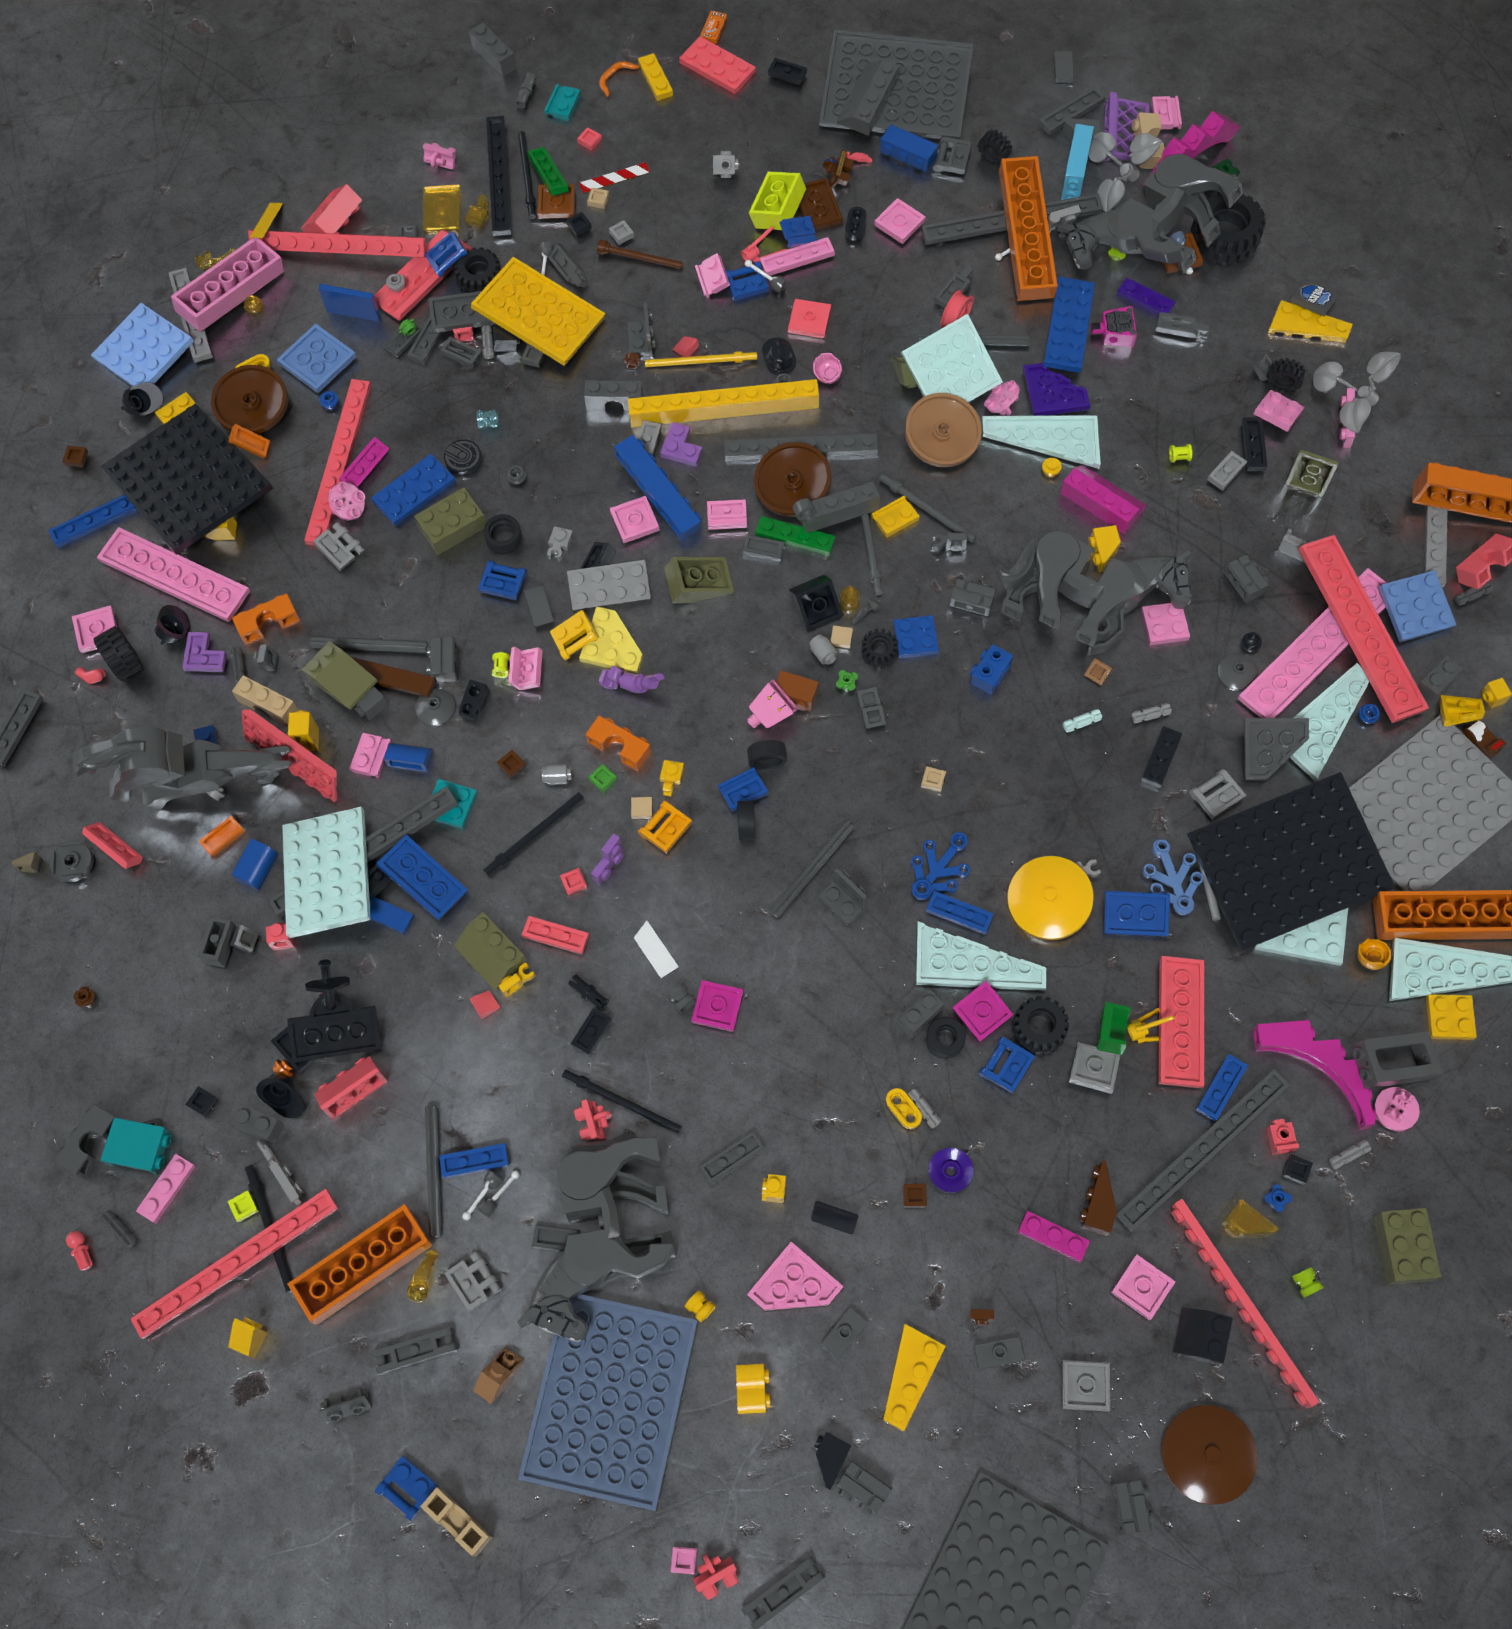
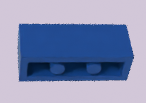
M890 124L880 139V152L925 172L929 170L937 158V144Z

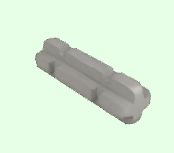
M484 325L481 328L484 358L488 360L494 358L491 326Z
M1164 703L1160 707L1157 705L1142 709V712L1140 710L1134 711L1131 718L1134 723H1140L1142 720L1147 721L1159 718L1160 715H1170L1172 710L1169 703Z
M913 1089L907 1094L920 1110L924 1120L927 1119V1123L932 1129L941 1123L940 1118L937 1114H933V1109L924 1098H921V1094L917 1089Z
M1363 1140L1338 1155L1331 1157L1329 1163L1333 1169H1338L1344 1164L1371 1151V1146L1367 1140Z

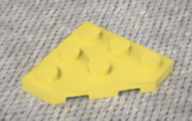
M596 607L591 624L599 639L595 642L591 641L582 648L579 657L580 662L610 669L612 666H615L623 672L638 674L643 655L617 612Z

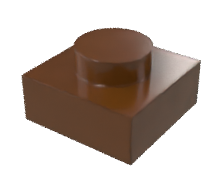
M67 445L62 462L65 466L83 468L88 454L87 448Z
M513 750L497 761V765L510 779L526 767L525 762Z
M926 1183L903 1184L904 1208H926Z
M971 1309L969 1311V1321H974L976 1326H988L989 1322L994 1320V1310Z

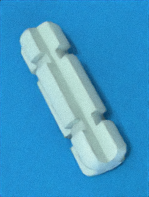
M1099 709L1092 710L1090 714L1087 712L1074 717L1073 720L1064 721L1063 728L1065 732L1074 731V728H1082L1092 724V721L1094 723L1100 721L1102 714Z

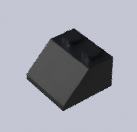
M821 575L788 589L794 608L807 631L843 616L832 580L826 575Z
M1182 1307L1173 1353L1217 1367L1223 1365L1233 1318L1212 1311Z

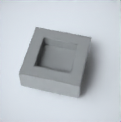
M624 220L609 228L610 235L618 245L634 237V232Z

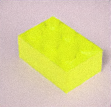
M767 172L749 211L756 229H769L772 226L773 230H782L780 221L794 217L806 191L800 173Z

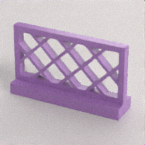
M1110 92L1104 107V132L1111 134L1116 140V146L1110 153L1118 159L1130 161L1129 155L1132 152L1126 142L1130 141L1132 143L1135 135L1134 133L1130 134L1126 130L1129 126L1132 128L1133 122L1127 114L1131 113L1136 119L1138 112L1135 109H1143L1144 113H1149V104L1117 98V93ZM1118 105L1125 106L1127 110L1123 112ZM1122 118L1127 124L1122 126L1118 119ZM1122 132L1126 138L1122 140L1117 134ZM1121 146L1126 152H1117V148ZM1107 155L1104 161H1110L1111 158Z

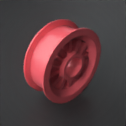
M960 289L957 290L944 310L940 324L941 328L966 314L969 315L973 307L974 296L968 297L962 294Z

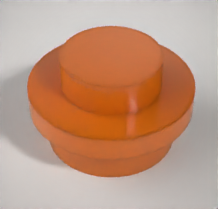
M277 1059L272 1069L277 1075H285L287 1077L293 1075V1067L285 1059L282 1061Z

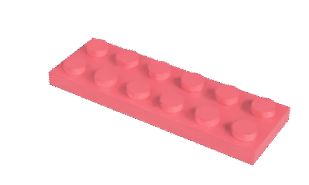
M1161 956L1159 962V1019L1174 1016V1019L1159 1025L1158 1084L1202 1089L1204 1087V960Z

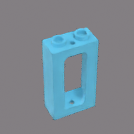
M1075 125L1061 200L1080 197L1094 126Z

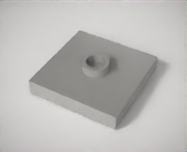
M1078 1042L1069 1082L1112 1094L1120 1055L1099 1051L1096 1046Z
M1063 1360L1062 1409L1110 1412V1363Z

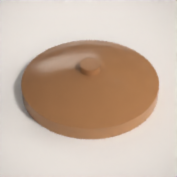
M935 393L923 397L913 405L905 422V437L912 452L925 463L937 467H953L968 460L976 451L982 434L980 418L975 409L966 400L949 393Z

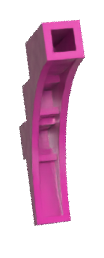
M1212 111L1201 127L1192 124L1182 140L1173 137L1162 152L1164 156L1159 163L1173 154H1183L1193 159L1215 144L1230 142L1240 126L1228 116Z
M1310 1020L1257 1024L1252 1031L1256 1051H1274L1289 1054L1314 1065L1329 1076L1345 1094L1355 1112L1360 1130L1369 1129L1375 1125L1376 1112L1371 1107V1089L1364 1088L1355 1059L1344 1060L1346 1053L1344 1046H1341L1340 1039L1313 1041L1315 1039V1030L1313 1026L1311 1027Z

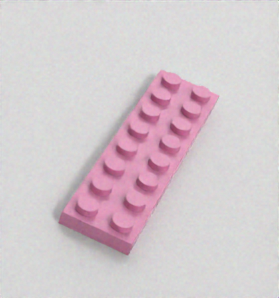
M120 527L117 528L97 556L100 562L227 622L231 621L250 593L248 587L180 555H176Z

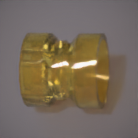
M845 587L841 591L840 607L842 611L853 613L858 610L860 593L856 588Z

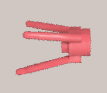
M772 226L751 245L741 251L745 261L751 260L754 263L760 261L762 257L787 250L783 249L758 257L760 251L757 245L773 230Z

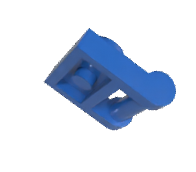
M451 231L432 247L425 256L433 270L441 278L449 267L462 256L465 257L468 252L457 235Z
M760 261L754 262L753 265L762 270ZM743 267L732 271L730 269L726 270L730 282L728 287L734 301L769 291L766 278L751 267ZM756 272V275L748 276L733 281V278Z
M489 560L478 587L479 592L517 601L523 581L527 576V569L499 565L495 561ZM495 571L517 577L515 579L507 576L493 574V572Z
M1000 1037L997 1042V1048L986 1066L981 1068L979 1075L1013 1094L1035 1055L1010 1040ZM1007 1049L1011 1051V1054L997 1075L992 1071Z
M401 1456L388 1475L377 1486L375 1492L379 1496L383 1495L405 1513V1518L411 1522L421 1511L422 1508L420 1506L439 1485L404 1456ZM392 1482H395L417 1501L414 1506L408 1504L389 1488Z

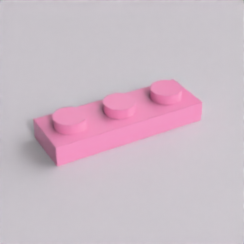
M1347 388L1345 395L1341 396L1340 407H1343L1347 402L1354 401V388ZM1343 425V428L1340 430V440H1343V448H1351L1355 432L1350 431Z
M175 1154L136 1212L157 1224L196 1166Z

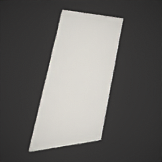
M646 921L634 939L660 978H662L679 966L649 922Z

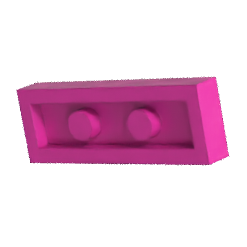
M374 437L340 476L339 481L353 484L358 488L388 453L389 448Z
M1029 1211L1026 1212L1018 1230L1019 1234L1079 1263L1082 1261L1090 1242Z

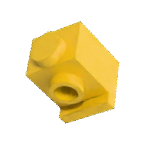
M768 1174V1178H764L762 1201L784 1203L786 1176Z

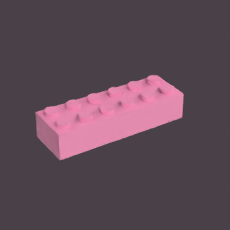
M252 238L171 296L174 310L196 330L201 332L284 272L282 259L259 238Z

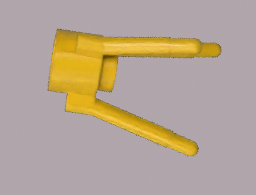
M1156 1008L1142 1017L1132 1020L1131 1024L1127 1025L1131 1040H1137L1138 1044L1159 1041V1036L1145 1037V1035L1149 1034L1148 1028L1174 1019V1016L1162 1018L1148 1024L1143 1022L1159 1012V1008Z

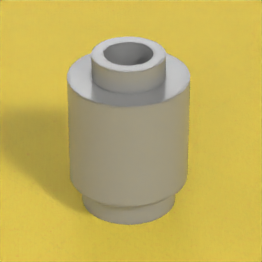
M817 635L810 641V649L821 664L829 665L836 660L838 652L827 637Z
M550 764L547 767H542L543 783L560 785L568 784L569 780H572V768H568L567 764Z

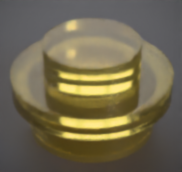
M252 295L245 299L244 307L248 313L255 314L262 310L263 303L260 298Z

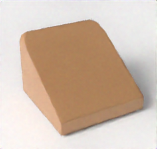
M1094 658L1084 675L1102 686L1114 668L1100 659Z

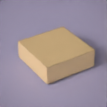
M591 188L587 205L605 209L610 195L609 191Z
M833 625L830 643L834 647L850 649L853 628Z
M926 766L921 787L941 792L946 771Z
M631 797L632 819L652 818V797Z

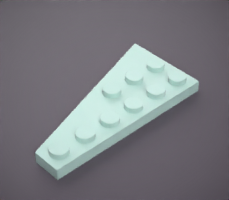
M982 416V437L1100 469L1097 416Z
M918 921L916 985L977 988L987 981L995 989L1046 990V967L1024 959L1011 957L1002 951L998 952L989 949L988 946L958 935L954 936L943 932L944 930L931 928Z

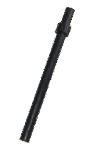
M520 131L518 137L526 191L525 205L528 209L529 218L535 219L536 199L533 197L526 136L524 131Z
M578 792L508 850L494 857L495 860L483 869L485 874L489 876L500 866L506 865L513 855L584 799L582 794Z
M566 1069L562 1074V1078L575 1083L576 1087L582 1090L587 1089L677 1134L682 1129L681 1125L591 1082L589 1078L583 1075L578 1076Z
M249 1165L245 1167L250 1183L248 1187L250 1193L254 1195L264 1228L266 1229L273 1222L262 1193L264 1188L261 1180L257 1178L254 1166ZM279 1248L273 1252L285 1291L290 1293L292 1291L287 1283L292 1281L282 1249Z

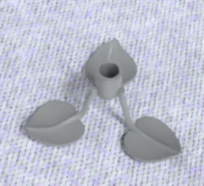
M1100 132L1091 139L1088 153L1090 160L1100 163L1108 155L1121 166L1120 175L1122 177H1115L1113 181L1106 179L1099 186L1097 193H1099L1105 212L1111 211L1123 198L1126 188L1122 181L1135 182L1139 178L1140 171L1136 165L1143 164L1150 159L1163 143L1162 140L1148 133L1138 135L1130 145L1132 153L1129 155L1131 163L1123 164L1110 153L1116 146V140L1111 134Z
M1380 352L1371 358L1367 365V372L1371 374L1368 378L1370 387L1362 386L1358 390L1342 378H1339L1343 372V367L1337 362H1327L1315 371L1313 376L1314 387L1320 392H1328L1339 381L1348 388L1355 389L1358 398H1355L1353 402L1345 403L1340 410L1339 416L1342 424L1347 429L1359 433L1363 423L1370 414L1371 406H1374L1379 400V395L1375 392L1376 387L1373 380L1376 383L1385 381L1398 365L1401 354L1398 352Z

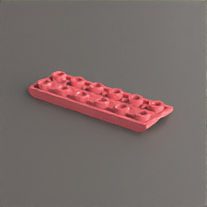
M441 230L426 244V253L449 232ZM460 240L466 250H472V247ZM413 257L397 273L404 277V288L399 292H394L385 284L374 295L377 306L400 321L456 264L454 263L440 278L426 257Z
M242 711L243 736L247 742L253 743L259 749L288 746L291 752L282 755V760L292 762L291 766L288 767L290 772L294 776H299L308 786L320 791L325 798H329L333 802L337 801V774L335 769L254 711Z

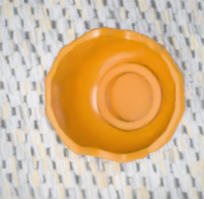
M1367 938L1363 943H1359L1357 958L1365 968L1379 970L1390 962L1391 950L1385 942L1379 939Z

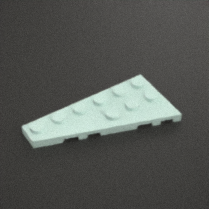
M1358 663L1294 717L1309 718V739L1290 758L1315 782L1369 683L1364 670Z
M1394 938L1392 940L1389 1001L1512 983V956Z

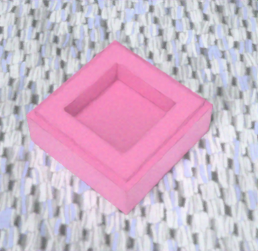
M673 1547L671 1572L695 1574L697 1549Z

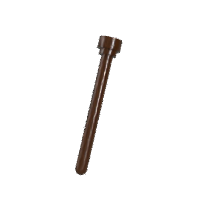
M602 239L598 242L597 254L605 256L612 253L677 269L683 267L681 261L611 246V243Z

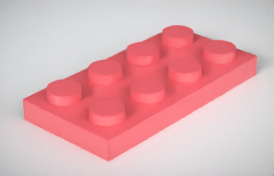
M701 36L679 58L680 64L733 94H736L756 73L755 66Z

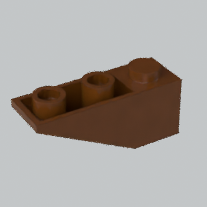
M1102 1160L1099 1166L1095 1165L1092 1173V1178L1095 1179L1094 1185L1088 1188L1086 1199L1089 1200L1087 1208L1083 1207L1080 1221H1083L1081 1228L1108 1237L1111 1234L1117 1210L1106 1161Z

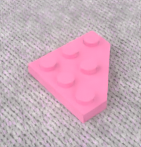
M790 1242L749 1291L747 1296L764 1311L828 1306L844 1286L795 1244Z

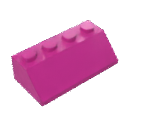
M1084 465L1075 467L1063 481L1060 493L1109 525H1116L1117 530L1123 534L1129 530L1147 507L1146 504Z

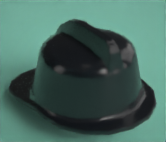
M777 337L771 338L763 344V356L768 368L773 373L778 375L788 374L795 368L796 357L787 340Z
M150 382L134 385L124 391L121 410H125L129 415L136 417L150 414L161 407L163 403L162 392L158 386Z
M174 605L163 606L159 611L154 632L161 639V645L164 643H176L179 639H183L186 636L189 618L179 607Z
M272 1074L269 1078L263 1079L258 1083L256 1087L258 1097L278 1114L286 1118H297L303 1113V1098L294 1090V1084L289 1077Z

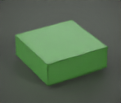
M601 764L588 779L604 793L617 780V776L604 764Z

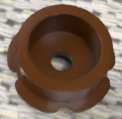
M627 353L623 363L629 369H636L641 364L640 355Z
M81 987L79 991L74 993L75 1004L79 1007L91 1006L95 1001V992L89 989V987Z

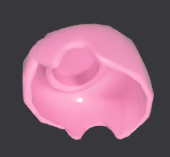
M822 353L814 360L813 372L822 383L832 384L840 378L843 372L842 364L832 353Z

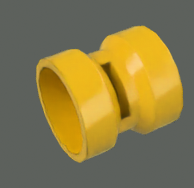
M698 1290L684 1307L689 1312L695 1313L696 1319L702 1323L714 1311L716 1305L712 1301H707L705 1294Z

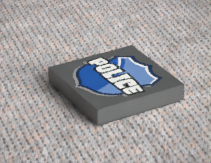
M1305 278L1293 294L1290 302L1325 317L1340 293Z

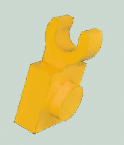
M664 760L660 774V782H664L662 789L664 796L671 797L674 784L680 785L684 763Z
M527 963L519 967L518 974L509 975L501 981L498 987L505 998L523 987L525 982L535 977L533 971L527 975L524 974V971L529 968Z

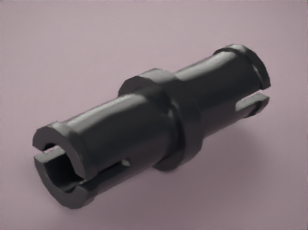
M577 974L572 979L578 984L572 980L569 981L568 985L581 994L582 999L588 1000L600 1011L605 1006L599 1001L608 1005L609 999L596 991L594 985H589Z

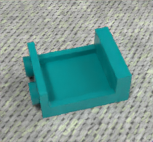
M114 1118L100 1161L110 1166L116 1167V1165L149 1171L158 1175L159 1170L163 1168L165 1163L164 1154L166 1148L171 1144V1132L165 1127Z

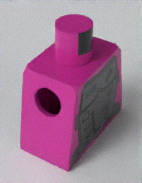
M1133 306L1104 311L1101 323L1091 324V334H1102L1105 345L1134 347L1137 334Z

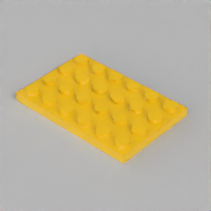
M515 257L511 258L471 303V309L563 366L568 363L606 316V313Z

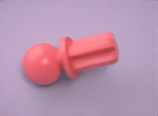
M72 1231L66 1237L67 1246L74 1249L70 1254L75 1257L81 1271L88 1270L93 1266V1263L88 1253V1245H83L85 1237L80 1231Z

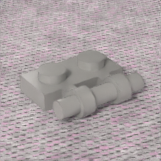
M337 522L332 527L336 531L334 534L327 529L313 540V544L341 571L355 560V556L351 553L352 551H356L361 555L365 549L361 546L358 539H354L348 533L349 530L345 526L342 527ZM343 538L348 543V545L345 547L339 541L340 539Z
M478 1251L470 1256L474 1262L471 1266L468 1267L466 1262L462 1260L444 1273L469 1312L489 1299L484 1292L486 1289L490 1288L494 1294L502 1290L498 1284L499 1279L495 1274L491 1273L487 1267L488 1262L480 1256ZM477 1271H480L485 1279L480 1284L473 1275Z

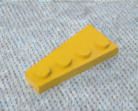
M1281 300L1268 333L1282 332L1287 336L1298 334L1303 335V338L1320 337L1321 340L1346 343L1353 324L1328 315L1324 317L1301 306Z
M904 1324L883 1421L903 1432L946 1347L907 1324Z

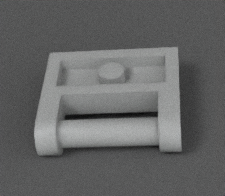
M1079 205L1052 212L1048 217L1049 233L1057 230L1058 225L1072 224L1081 213Z
M1225 769L1218 771L1216 776L1198 788L1194 787L1189 791L1193 800L1199 803L1212 820L1247 796ZM1220 782L1226 784L1206 798L1203 795Z

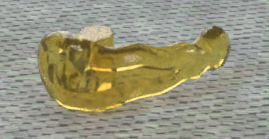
M231 248L229 252L216 259H212L211 253L205 251L203 255L195 256V263L201 270L207 271L236 249Z
M433 1250L426 1252V1259L422 1261L419 1268L414 1272L411 1283L407 1288V1297L414 1302L422 1303L426 1300L429 1284H427L431 1267L434 1265V1260L438 1257V1254Z

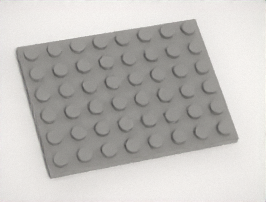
M1441 715L1349 788L1390 877L1399 891L1429 890L1512 821V781L1455 725L1443 726Z

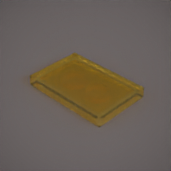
M460 185L424 187V234H438L441 230L453 231L454 233L460 232Z

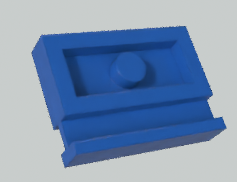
M810 216L780 221L785 240H788L789 243L787 245L788 248L818 240L815 238L814 234L816 232Z
M754 767L718 785V789L722 793L731 812L737 810V801H756L768 795V790Z

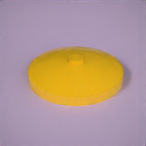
M1043 856L1027 862L1015 873L1008 889V905L1014 921L1024 932L1038 939L1059 940L1073 935L1085 925L1093 908V889L1086 873L1074 862L1058 856Z

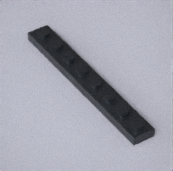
M504 116L486 117L493 236L510 235L511 221Z

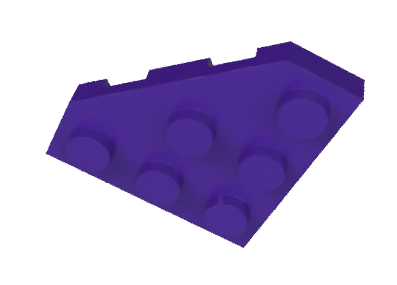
M1043 363L1023 365V374L1033 416L1090 410L1091 405L1085 388L1077 387L1070 382V379L1060 373L1055 374L1048 367H1044Z

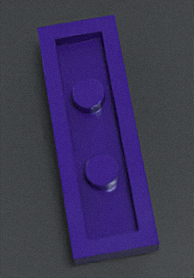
M1129 278L1125 279L1117 291L1118 296L1158 316L1160 312L1170 313L1176 303Z

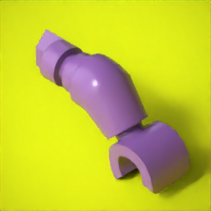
M612 666L610 670H602L599 684L604 688L612 690L617 689L620 684V688L632 693H644L647 690L657 688L659 681L665 679V677L661 673L644 675L624 672L623 674L622 670Z

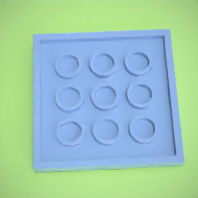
M140 303L91 356L131 386L142 382L154 384L194 340L156 312Z

